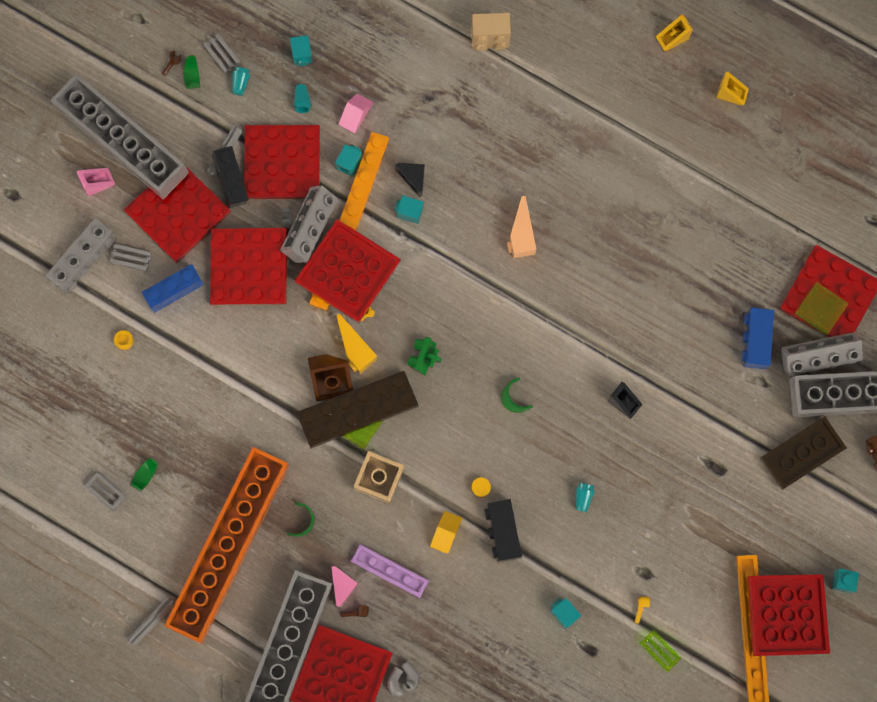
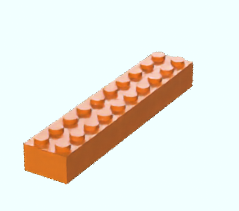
M252 447L164 625L165 627L200 644L204 643L290 467L287 462Z

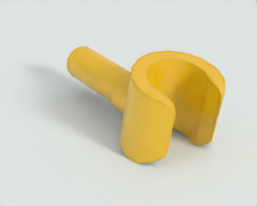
M641 596L638 598V611L635 623L639 624L643 607L649 608V597Z

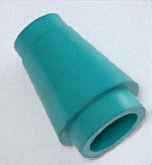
M235 67V70L232 71V94L243 96L251 76L249 69Z
M305 84L296 86L293 107L297 113H307L312 107Z
M579 483L578 487H576V510L588 511L595 493L594 485Z

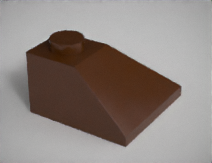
M328 354L308 358L316 402L331 399L353 390L347 360Z

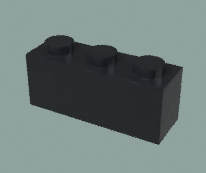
M229 146L214 150L212 159L227 207L233 208L246 204L249 199L233 147Z
M511 499L487 503L484 513L486 520H490L491 527L488 528L489 538L494 540L495 547H492L493 558H497L498 563L522 558Z

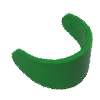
M194 55L187 56L185 60L184 84L187 90L201 87L197 60Z
M520 377L509 382L501 393L503 406L514 413H521L533 408L532 405L527 407L517 406L509 396L510 385L521 380Z
M148 458L135 473L130 486L141 492L155 474L158 463L154 459Z
M295 502V505L304 507L311 513L312 520L305 532L300 534L287 533V535L303 537L313 529L315 518L312 510L307 505Z

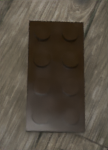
M824 416L760 458L783 490L847 449V447L826 416Z

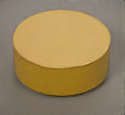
M121 330L114 336V344L120 350H128L134 343L133 336L126 330Z
M480 477L473 481L471 490L475 496L482 498L490 493L491 484L486 478Z

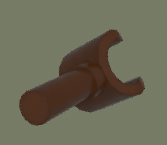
M175 50L170 52V61L161 73L163 76H166L173 65H178L181 62V54L178 58H173Z
M358 605L357 611L341 612V617H367L369 607Z

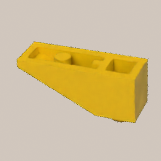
M339 313L337 321L347 360L349 361L348 366L353 372L357 371L361 374L378 360L377 355Z

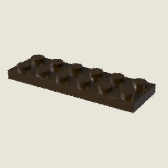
M401 371L296 413L310 449L417 408L419 405L405 371Z

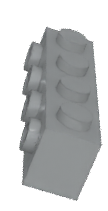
M323 186L310 187L280 251L295 263L308 262L315 245L320 239V234L327 225V220L335 208L338 198Z
M95 218L45 275L46 278L65 294L73 291L77 286V281L81 276L87 275L90 270L89 267L94 262L99 261L102 257V252L114 243L116 236L109 228Z
M855 332L781 347L782 366L788 376H798L805 372H817L824 368H836L839 365L863 361L862 340Z

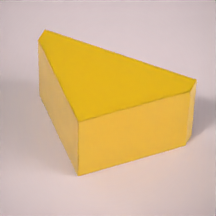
M681 14L655 37L666 52L689 40L693 29L685 16Z
M725 72L716 98L743 106L749 88L731 73Z
M444 510L430 547L448 554L462 517Z

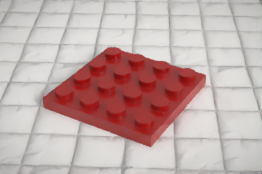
M245 125L244 186L248 199H305L310 187L320 186V125Z
M188 168L189 173L164 199L160 198L148 187L124 209V212L176 264L208 235L211 229H214L231 213V210Z
M337 219L296 278L295 283L357 323H360L401 262V259Z
M287 228L211 229L210 305L287 304V256L280 251L287 237Z
M815 245L779 310L827 337L853 333L856 331L877 293V278L822 247Z
M824 574L747 576L753 656L830 654Z
M318 625L290 701L375 702L393 653Z

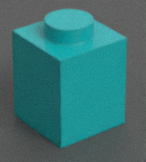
M308 35L290 38L294 65L306 66L309 63H313Z
M345 144L335 162V168L353 177L362 160L361 150L354 145L348 146Z
M402 195L401 201L397 200L394 211H397V218L419 224L424 201Z
M845 569L834 570L831 590L850 594L857 591L859 572Z
M559 598L551 605L553 609L550 612L564 629H567L581 617V614L567 598L564 600Z

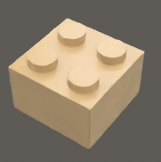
M510 13L472 14V49L485 51L491 48H495V50L509 48L511 36Z
M368 451L353 488L355 491L390 504L405 466Z

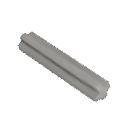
M233 126L219 149L229 146L234 147L242 130ZM212 160L207 173L216 177L217 171Z
M167 597L128 637V641L132 645H137L174 607L175 602L170 597Z

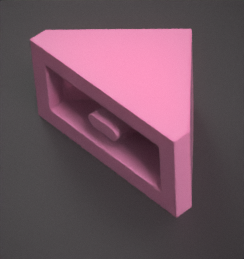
M357 93L347 102L339 126L355 134L373 105V101Z
M108 168L77 171L88 196L115 185Z
M333 566L332 575L336 606L341 607L358 583L336 566Z

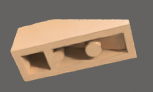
M526 196L521 197L510 235V242H507L508 252L512 253L513 258L535 255L536 253Z

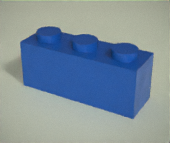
M191 264L142 291V294L153 313L204 286Z
M751 307L748 313H745L744 324H747V330L743 333V343L746 344L741 356V361H744V367L766 370L770 367L774 310Z

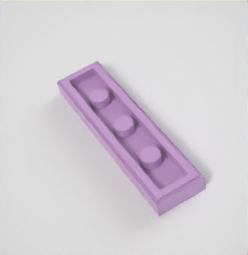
M361 544L351 559L352 563L418 598L422 596L429 580Z

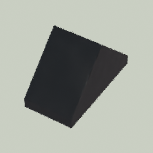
M397 163L395 171L419 197L423 196L425 164Z
M624 382L619 384L607 400L630 419L643 405Z

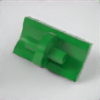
M425 337V340L416 339L414 349L420 351L419 357L411 356L408 365L426 376L428 367L433 368L435 362L441 363L442 358L437 356L439 350L435 348L437 343L433 342L429 337Z

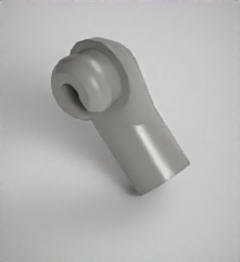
M408 660L401 666L407 674L404 688L406 691H413L418 685L419 673Z
M396 666L387 679V686L392 696L401 697L403 688L400 687L398 680L403 670Z

